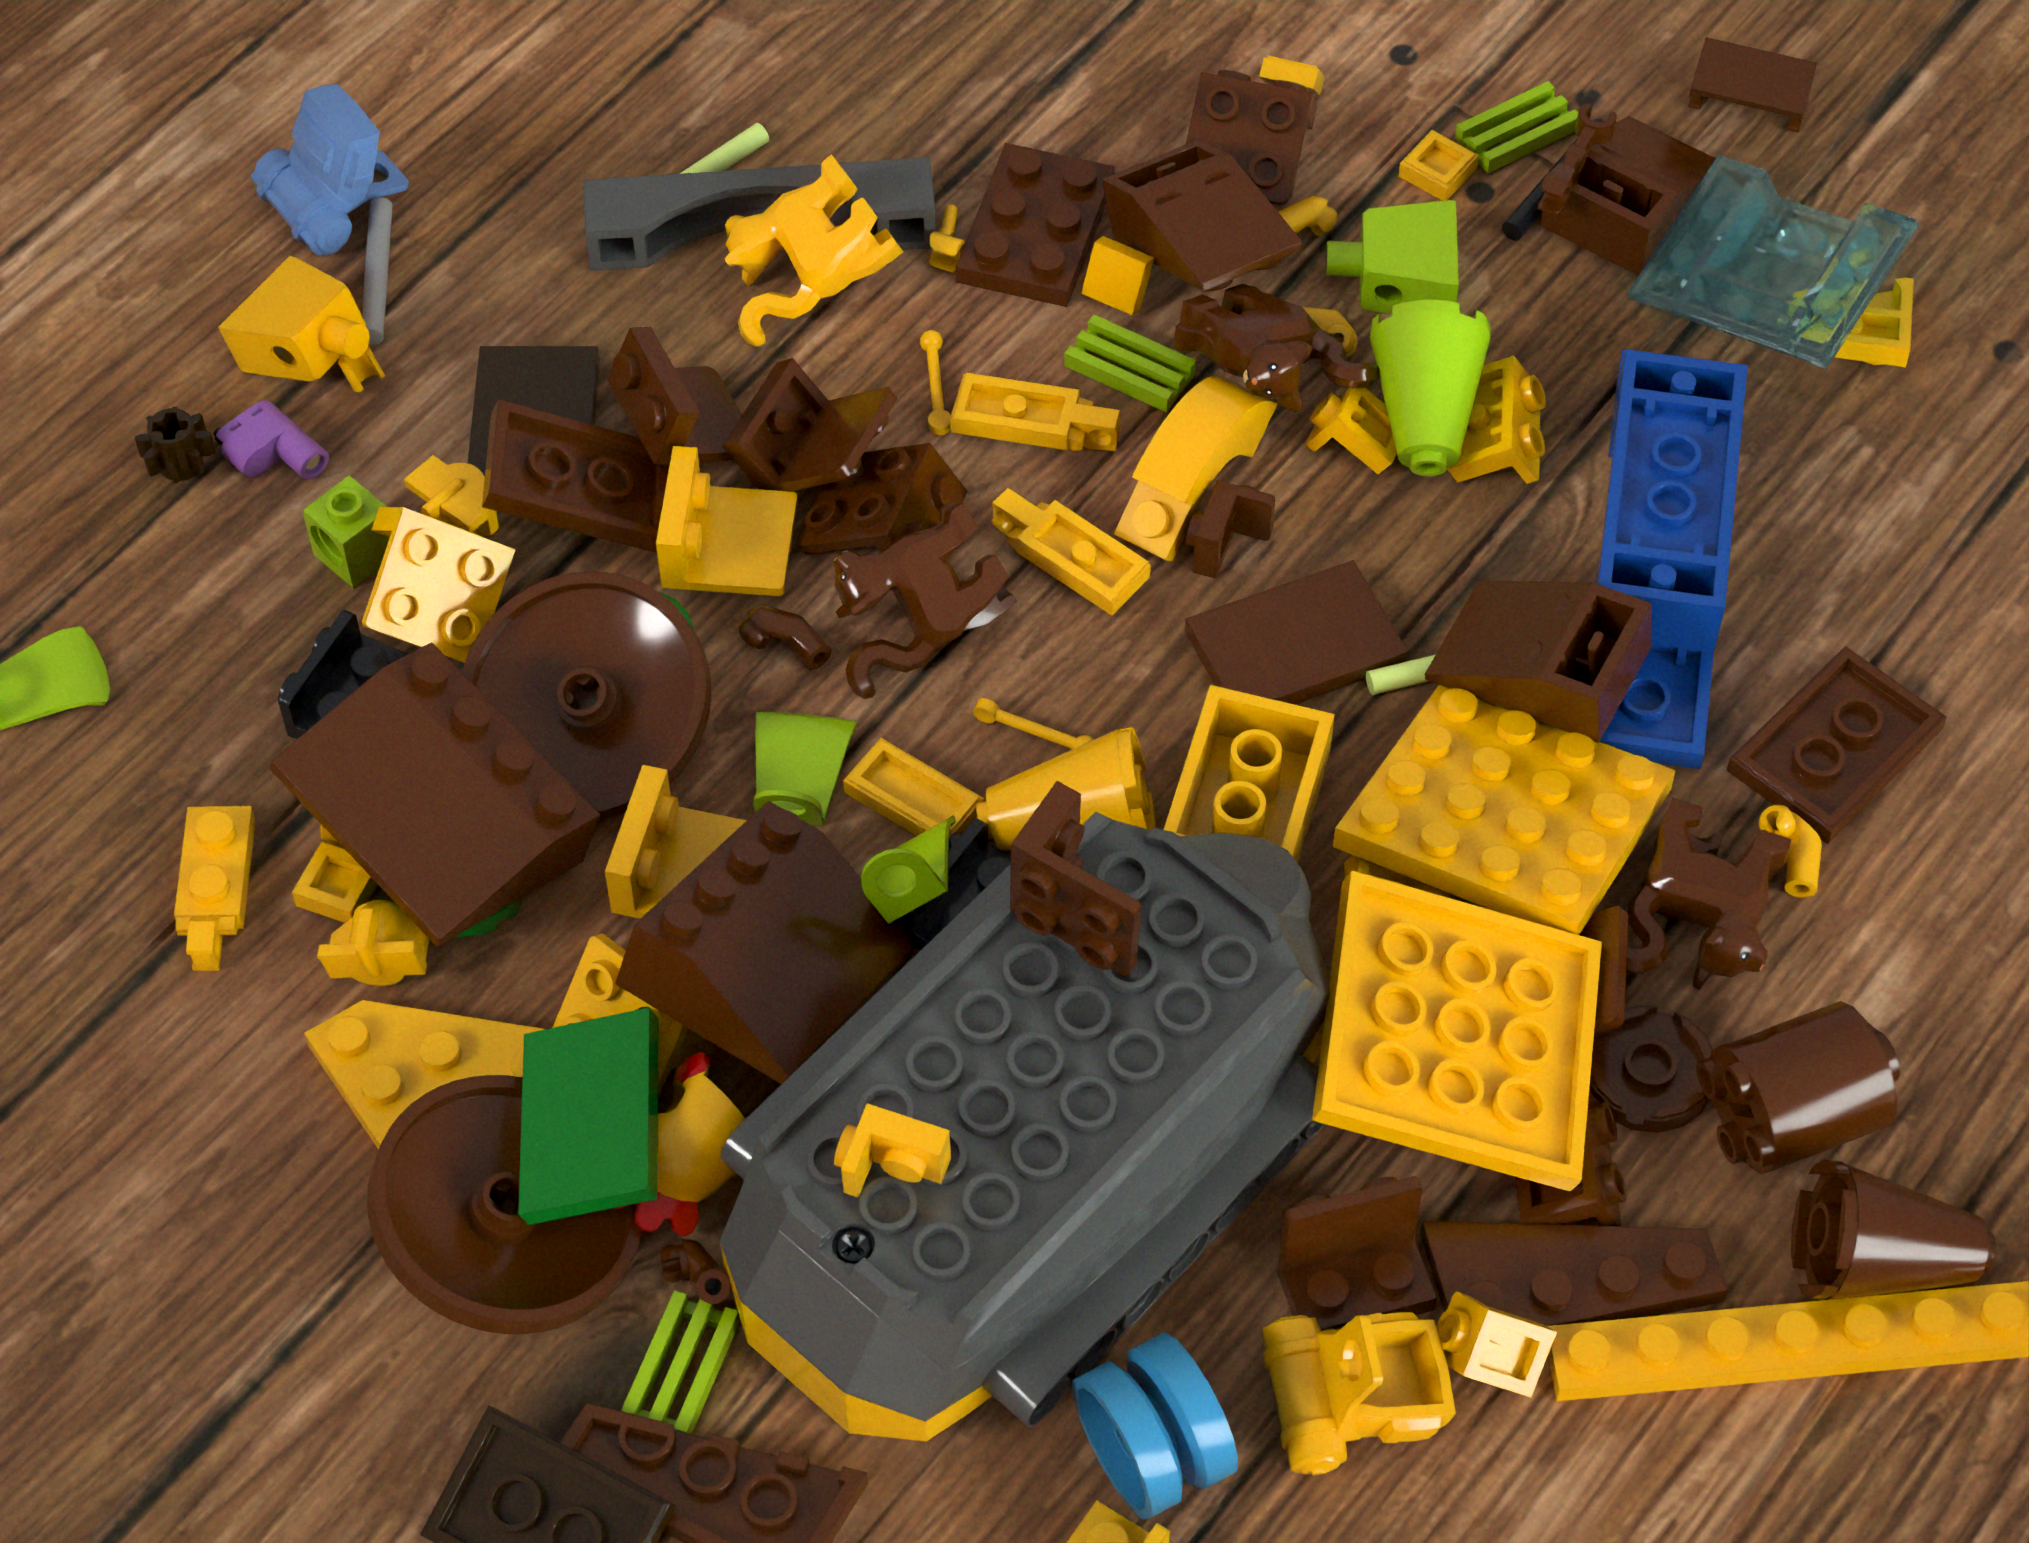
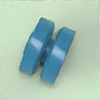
M1161 1333L1130 1349L1127 1356V1372L1111 1361H1108L1072 1380V1395L1077 1414L1101 1467L1117 1493L1129 1508L1143 1520L1152 1518L1181 1502L1183 1480L1201 1490L1237 1472L1238 1455L1224 1412L1209 1382L1192 1356L1177 1339L1168 1333Z

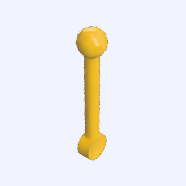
M928 330L920 337V345L927 353L933 409L928 416V428L935 435H945L951 430V415L948 411L944 410L938 350L942 346L943 339L936 330Z
M987 698L978 699L972 711L973 715L983 723L992 724L997 721L1070 749L1094 740V738L1088 735L1076 738L1003 711L994 701Z

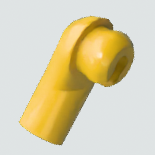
M1312 195L1278 211L1296 235L1308 226L1314 235L1323 236L1325 232H1329L1338 220L1337 211L1327 205V199L1320 196Z
M1776 804L1769 806L1760 815L1759 828L1761 831L1766 830L1791 839L1786 861L1785 891L1794 897H1811L1816 894L1818 888L1822 850L1821 839L1818 833L1796 813L1791 812L1788 807Z

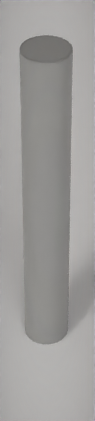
M383 197L374 198L369 203L361 314L369 331V345L380 344L384 339L393 205L390 200Z

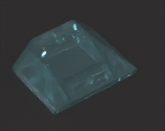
M1718 155L1627 294L1631 300L1827 369L1914 235L1919 224L1915 218L1868 203L1864 204L1854 221L1781 198L1778 196L1766 170Z

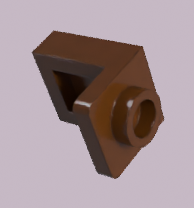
M1217 480L1205 511L1195 510L1188 527L1186 545L1194 547L1193 573L1216 579L1234 533L1264 541L1269 540L1273 530L1275 497L1251 486H1238Z

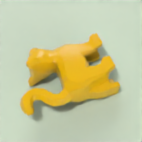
M832 154L821 163V176L812 184L783 193L761 214L746 217L734 215L725 224L728 237L725 244L730 252L726 256L725 262L729 266L738 265L742 269V280L747 286L754 283L763 270L773 261L778 252L783 249L788 254L801 282V287L793 296L770 291L752 297L743 306L738 326L741 336L750 345L760 347L766 343L765 334L760 325L761 318L764 315L772 314L778 317L795 319L811 311L820 299L836 295L850 283L876 273L904 253L887 228L874 236L870 231L878 217L863 197L851 205V217L842 225L835 227L830 221L835 211L843 203L849 201L858 190Z

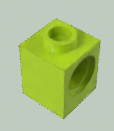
M348 475L303 509L302 512L313 555L354 589L380 568L390 537L371 530L378 508L387 506Z

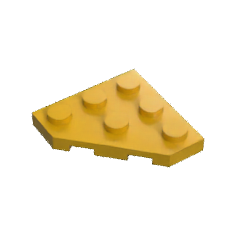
M361 1000L304 1032L308 1047L379 1150L386 1133L398 1116L411 1103L431 1090L455 1080L474 1076L508 1075L523 1077L524 1034L545 1029Z

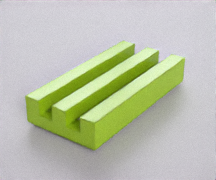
M1547 81L1457 124L1455 139L1461 146L1479 155L1478 164L1489 174L1574 133L1578 111L1574 109L1569 112L1567 110L1568 101L1562 95L1555 97V87ZM1551 117L1554 118L1553 120L1527 132L1528 128L1538 123H1541ZM1505 139L1508 140V142L1503 143L1487 152L1485 151V149Z
M1093 314L1088 321V330H1081L1076 337V346L1070 345L1065 351L1064 367L1167 413L1196 374V359ZM1093 352L1101 357L1119 364V367L1111 363H1108L1100 358H1097L1089 353ZM1140 374H1141V375H1144V376H1146V377H1148V378H1150V379H1153V380H1155V381H1157V382H1159V383H1161V384H1164V385L1168 386V388L1166 389V388H1164V387H1162V386H1159V385H1157V384H1155V383H1153V382H1151V381H1148V380H1146V379L1140 377Z
M674 1290L621 1411L674 1424L676 1431L692 1434L739 1326L740 1316L738 1310L725 1307L723 1312L714 1309L713 1304L706 1303L701 1298L698 1303L689 1301L687 1294ZM683 1319L690 1320L654 1405L650 1412L646 1411L644 1408ZM706 1326L716 1328L677 1421L667 1418Z

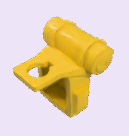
M1380 1312L1369 1315H1357L1338 1330L1328 1329L1321 1331L1316 1318L1298 1315L1280 1317V1319L1265 1326L1261 1331L1265 1349L1263 1361L1265 1368L1270 1373L1281 1424V1446L1287 1452L1290 1471L1294 1473L1312 1474L1315 1476L1338 1468L1347 1459V1441L1360 1440L1363 1437H1379L1383 1443L1429 1439L1441 1427L1448 1424L1456 1414L1448 1364L1434 1320L1418 1319L1413 1312L1382 1314Z

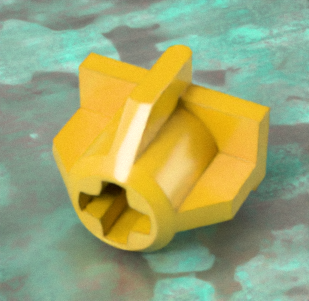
M432 455L404 478L405 487L427 502L421 507L423 515L481 537L492 535L499 529L497 511L482 507L485 477L481 470L474 465L468 463H452L447 465Z
M372 900L358 906L354 911L353 917L331 934L330 944L319 945L317 956L331 979L353 978L368 985L388 986L400 982L406 975L426 974L429 938L396 903L387 900Z

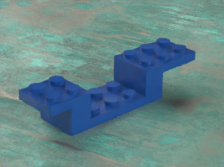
M1626 349L1621 352L1608 454V457H1612L1601 554L1595 583L1652 603V644L1648 655L1600 742L1631 754L1645 757L1655 763L1701 769L1705 751L1713 656L1726 602L1748 365Z

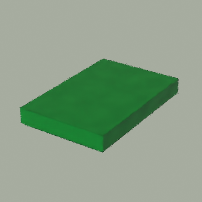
M650 1007L524 1034L518 1215L528 1225L657 1199L659 1019Z

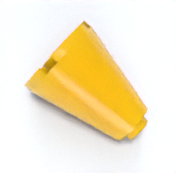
M1133 727L1118 728L986 789V801L979 802L976 805L977 818L988 824V840L994 839L997 848L1002 851H1011V843L1056 781L1081 794L1080 824H1083L1095 812H1098L1112 820L1147 830L1157 828L1152 792L1147 791L1143 772L1147 771L1135 729Z

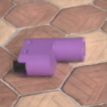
M268 400L259 401L222 428L215 429L213 433L215 441L221 445L220 452L249 478L262 474L277 462L283 460L303 479L309 480L321 474L329 461L328 452Z

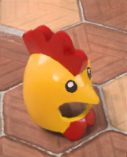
M699 1052L689 1056L679 1065L673 1080L674 1100L666 1113L658 1114L657 1199L634 1204L636 1207L634 1222L640 1230L652 1233L658 1230L662 1222L666 1220L677 1236L686 1237L692 1234L699 1221L697 1204L715 1194L736 1174L721 1160L720 1156L724 1144L734 1130L745 1120V1117L725 1093L707 1078L710 1058L705 1053ZM625 1206L616 1207V1208H611V1209H613V1210H620V1209L624 1208Z

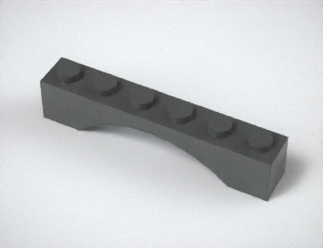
M930 157L839 163L858 190L830 218L835 227L842 225L851 217V205L863 197L878 217L870 231L873 236L887 228L902 250L931 248L929 239L931 233L936 231ZM821 165L583 180L585 235L590 270L600 271L649 267L668 253L692 241L726 231L725 224L731 216L740 215L746 217L761 214L783 193L812 184L821 176Z

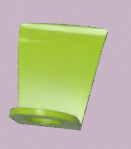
M81 626L61 629L40 639L0 664V731L67 709L86 705L104 706L107 703L110 685L106 666L94 641Z
M756 712V795L753 801L755 813L765 803L770 801L782 809L793 812L809 825L823 826L857 722L811 714Z
M954 815L898 847L875 855L863 866L861 874L863 892L888 924L948 891L950 827L956 822Z

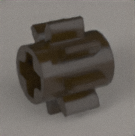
M177 407L161 410L153 416L149 415L146 417L148 434L135 436V441L140 457L144 458L149 476L153 477L161 473L165 478L172 480L173 483H178L179 481L188 480L198 473L203 474L205 472L203 456L215 454L216 450L211 432L206 430L202 414L197 413L190 416L187 412Z

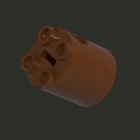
M1842 1001L1774 1025L1743 1039L1720 1045L1712 1049L1710 1058L1698 1062L1696 1066L1699 1084L1705 1095L1710 1100H1714L1716 1110L1722 1122V1125L1717 1127V1139L1723 1154L1732 1164L1744 1160L1751 1169L1762 1175L1890 1127L1897 1114L1895 1081L1900 1076V1067L1894 1048L1882 1032L1869 1024L1853 1006Z

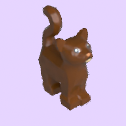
M1240 284L1225 289L1221 306L1216 299L1205 295H1199L1183 301L1180 322L1175 328L1173 348L1182 352H1200L1224 372L1237 377H1243L1246 387L1254 395L1264 398H1275L1289 411L1298 412L1302 409V400L1298 390L1302 364L1311 359H1321L1320 364L1324 374L1330 381L1341 386L1365 388L1372 385L1379 376V369L1374 364L1347 362L1343 345L1323 331L1302 306L1284 301L1272 294L1261 292L1254 286Z
M954 500L942 506L938 510L939 523L930 529L900 536L877 554H859L847 550L840 553L833 561L836 572L834 586L842 602V605L836 611L838 618L860 615L869 609H873L892 590L901 604L915 636L909 646L906 647L883 639L864 642L850 654L845 669L848 684L856 695L864 699L873 698L875 695V687L870 677V670L874 665L881 664L890 669L905 673L922 667L937 651L961 636L963 631L990 623L1017 603L1013 594L1008 592L1003 586L1009 575L996 555L988 554L975 563L974 574L965 580H959L950 566L947 558L966 542L978 528L964 503L957 504Z
M1672 798L1654 842V858L1639 892L1628 904V923L1642 941L1643 946L1641 949L1627 948L1626 972L1643 974L1659 967L1668 956L1667 935L1654 920V913L1666 918L1697 923L1709 928L1702 936L1693 987L1701 989L1711 974L1734 977L1744 971L1760 972L1767 961L1768 952L1760 941L1757 926L1767 907L1768 882H1773L1779 869L1785 865L1791 839L1762 830L1738 862L1727 861L1716 856L1723 835L1714 832L1708 838H1698L1689 833L1690 827L1699 826L1703 807Z

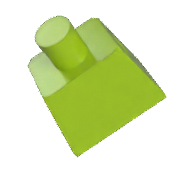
M1446 200L1367 209L1362 213L1360 242L1327 241L1325 276L1359 277L1360 306L1365 311L1391 314V306L1402 302L1423 299L1456 302L1459 286L1456 201Z

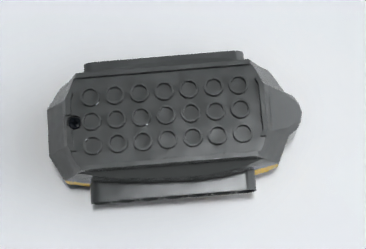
M1095 812L1082 824L1085 826V831L1079 844L1078 857L1083 859L1082 869L1133 897L1141 904L1137 965L1129 976H1124L1112 968L1108 970L1098 969L1082 959L1076 952L1075 947L1052 934L1042 936L1026 928L1017 919L1015 913L1010 911V864L734 1130L724 1144L720 1156L721 1160L744 1179L736 1203L721 1236L720 1246L724 1267L731 1283L730 1287L747 1343L850 1434L927 1442L968 1415L992 1396L1027 1427H1033L1047 1416L1072 1390V1380L1087 1373L1325 1126L1323 1123L1312 1121L1318 1067L1313 1063L1321 1051L1326 1006L1330 996V973L1308 919L1311 892L1304 871L1288 850L1263 838L1230 833L1179 836L1174 832L1158 828L1147 830L1112 820ZM868 1103L950 1130L951 1160L942 1183L939 1184L924 1178L920 1182L903 1181L889 1175L881 1168L879 1163L873 1162L859 1197L845 1194L841 1168L834 1166L835 1152L844 1128L847 1124L858 1126L865 1106Z

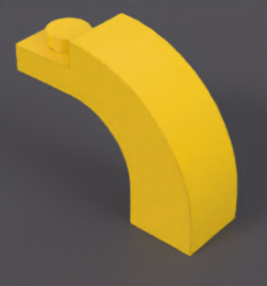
M1211 376L1196 384L1171 410L1141 457L1132 475V478L1138 480L1114 535L1164 560L1173 561L1186 535L1192 515L1198 509L1209 486L1221 469L1232 458L1238 455L1253 457L1278 403L1268 398L1254 395L1250 389L1221 376Z

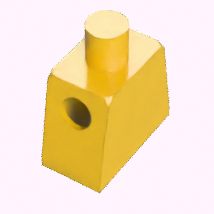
M289 256L218 327L242 372L310 382L320 379L341 356L352 359L361 357L366 352L370 341L366 323L348 287L343 282L293 256Z

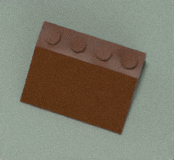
M432 642L379 670L271 761L269 768L437 947L582 863L600 814Z
M768 801L634 924L615 984L782 1084L874 996L912 956L916 945L895 920L888 924L864 894L859 875L823 832L804 822L793 812L782 809Z

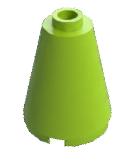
M1423 299L1391 306V317L1380 321L1378 314L1372 319L1370 329V342L1375 363L1379 369V380L1398 459L1403 465L1409 467L1414 474L1420 476L1441 475L1446 472L1448 467L1458 462L1491 339V324L1483 313L1476 310V319L1460 314V303L1449 300Z

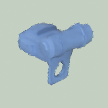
M338 84L322 85L305 91L299 114L292 129L291 136L294 142L291 145L290 151L276 148L265 153L257 161L255 171L250 175L251 181L257 186V195L262 200L271 204L292 228L291 233L296 241H300L308 246L318 256H330L338 252L347 243L352 232V224L347 216L348 213L368 200L406 191L409 183L408 179L383 151L377 150L380 131L361 107ZM374 169L382 172L387 179L382 182L373 183Z

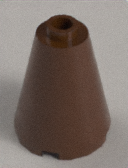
M1824 1159L1813 1165L1808 1174L1820 1175L1813 1192L1800 1190L1791 1229V1259L1793 1268L1805 1269L1809 1284L1797 1285L1801 1293L1809 1298L1830 1300L1973 1285L1993 1265L1996 1242L1992 1232L1988 1231L1983 1218L1846 1163Z

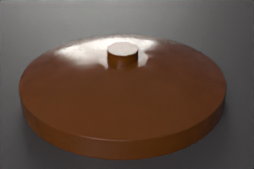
M597 571L573 572L543 580L526 588L506 602L487 621L472 644L462 673L600 814L599 820L626 812L642 765L667 769L670 785L684 770L696 752L705 732L710 713L712 697L710 670L704 649L693 628L676 606L660 592L636 579L620 574Z
M484 1075L455 1080L431 1090L411 1103L391 1125L380 1145L368 1182L367 1207L371 1231L380 1254L397 1280L420 1302L438 1314L470 1328L492 1333L530 1334L556 1329L587 1315L610 1296L627 1272L638 1250L643 1230H640L634 1222L636 1211L634 1204L627 1205L620 1210L606 1209L528 1225L518 1215L523 1077Z

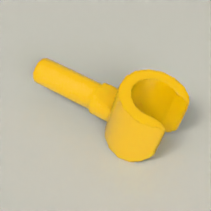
M953 204L945 207L940 229L938 232L933 231L930 235L929 244L933 250L928 259V264L941 270L956 273V265L965 245V240L953 237L959 212L958 207Z
M369 346L366 352L357 359L341 356L338 361L354 392H362L364 390L361 384L364 379L373 375H378L381 379L385 376Z

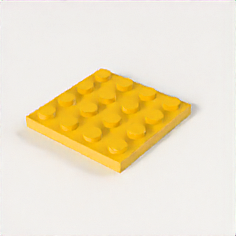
M1438 685L1335 827L1333 847L1493 911L1580 935L1671 791L1676 770L1605 743H1596L1590 737L1583 734L1569 733L1539 722L1526 712L1518 710L1509 711L1482 701L1467 690L1459 688L1450 689Z
M1351 870L1342 881L1329 981L1330 996L1326 1006L1312 1121L1571 1192L1582 1180L1602 942Z

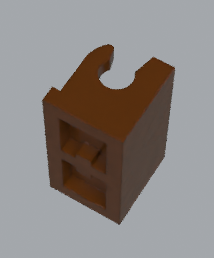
M1706 37L1691 85L1688 107L1700 109L1703 96L1761 109L1790 116L1788 130L1799 133L1811 93L1817 62Z

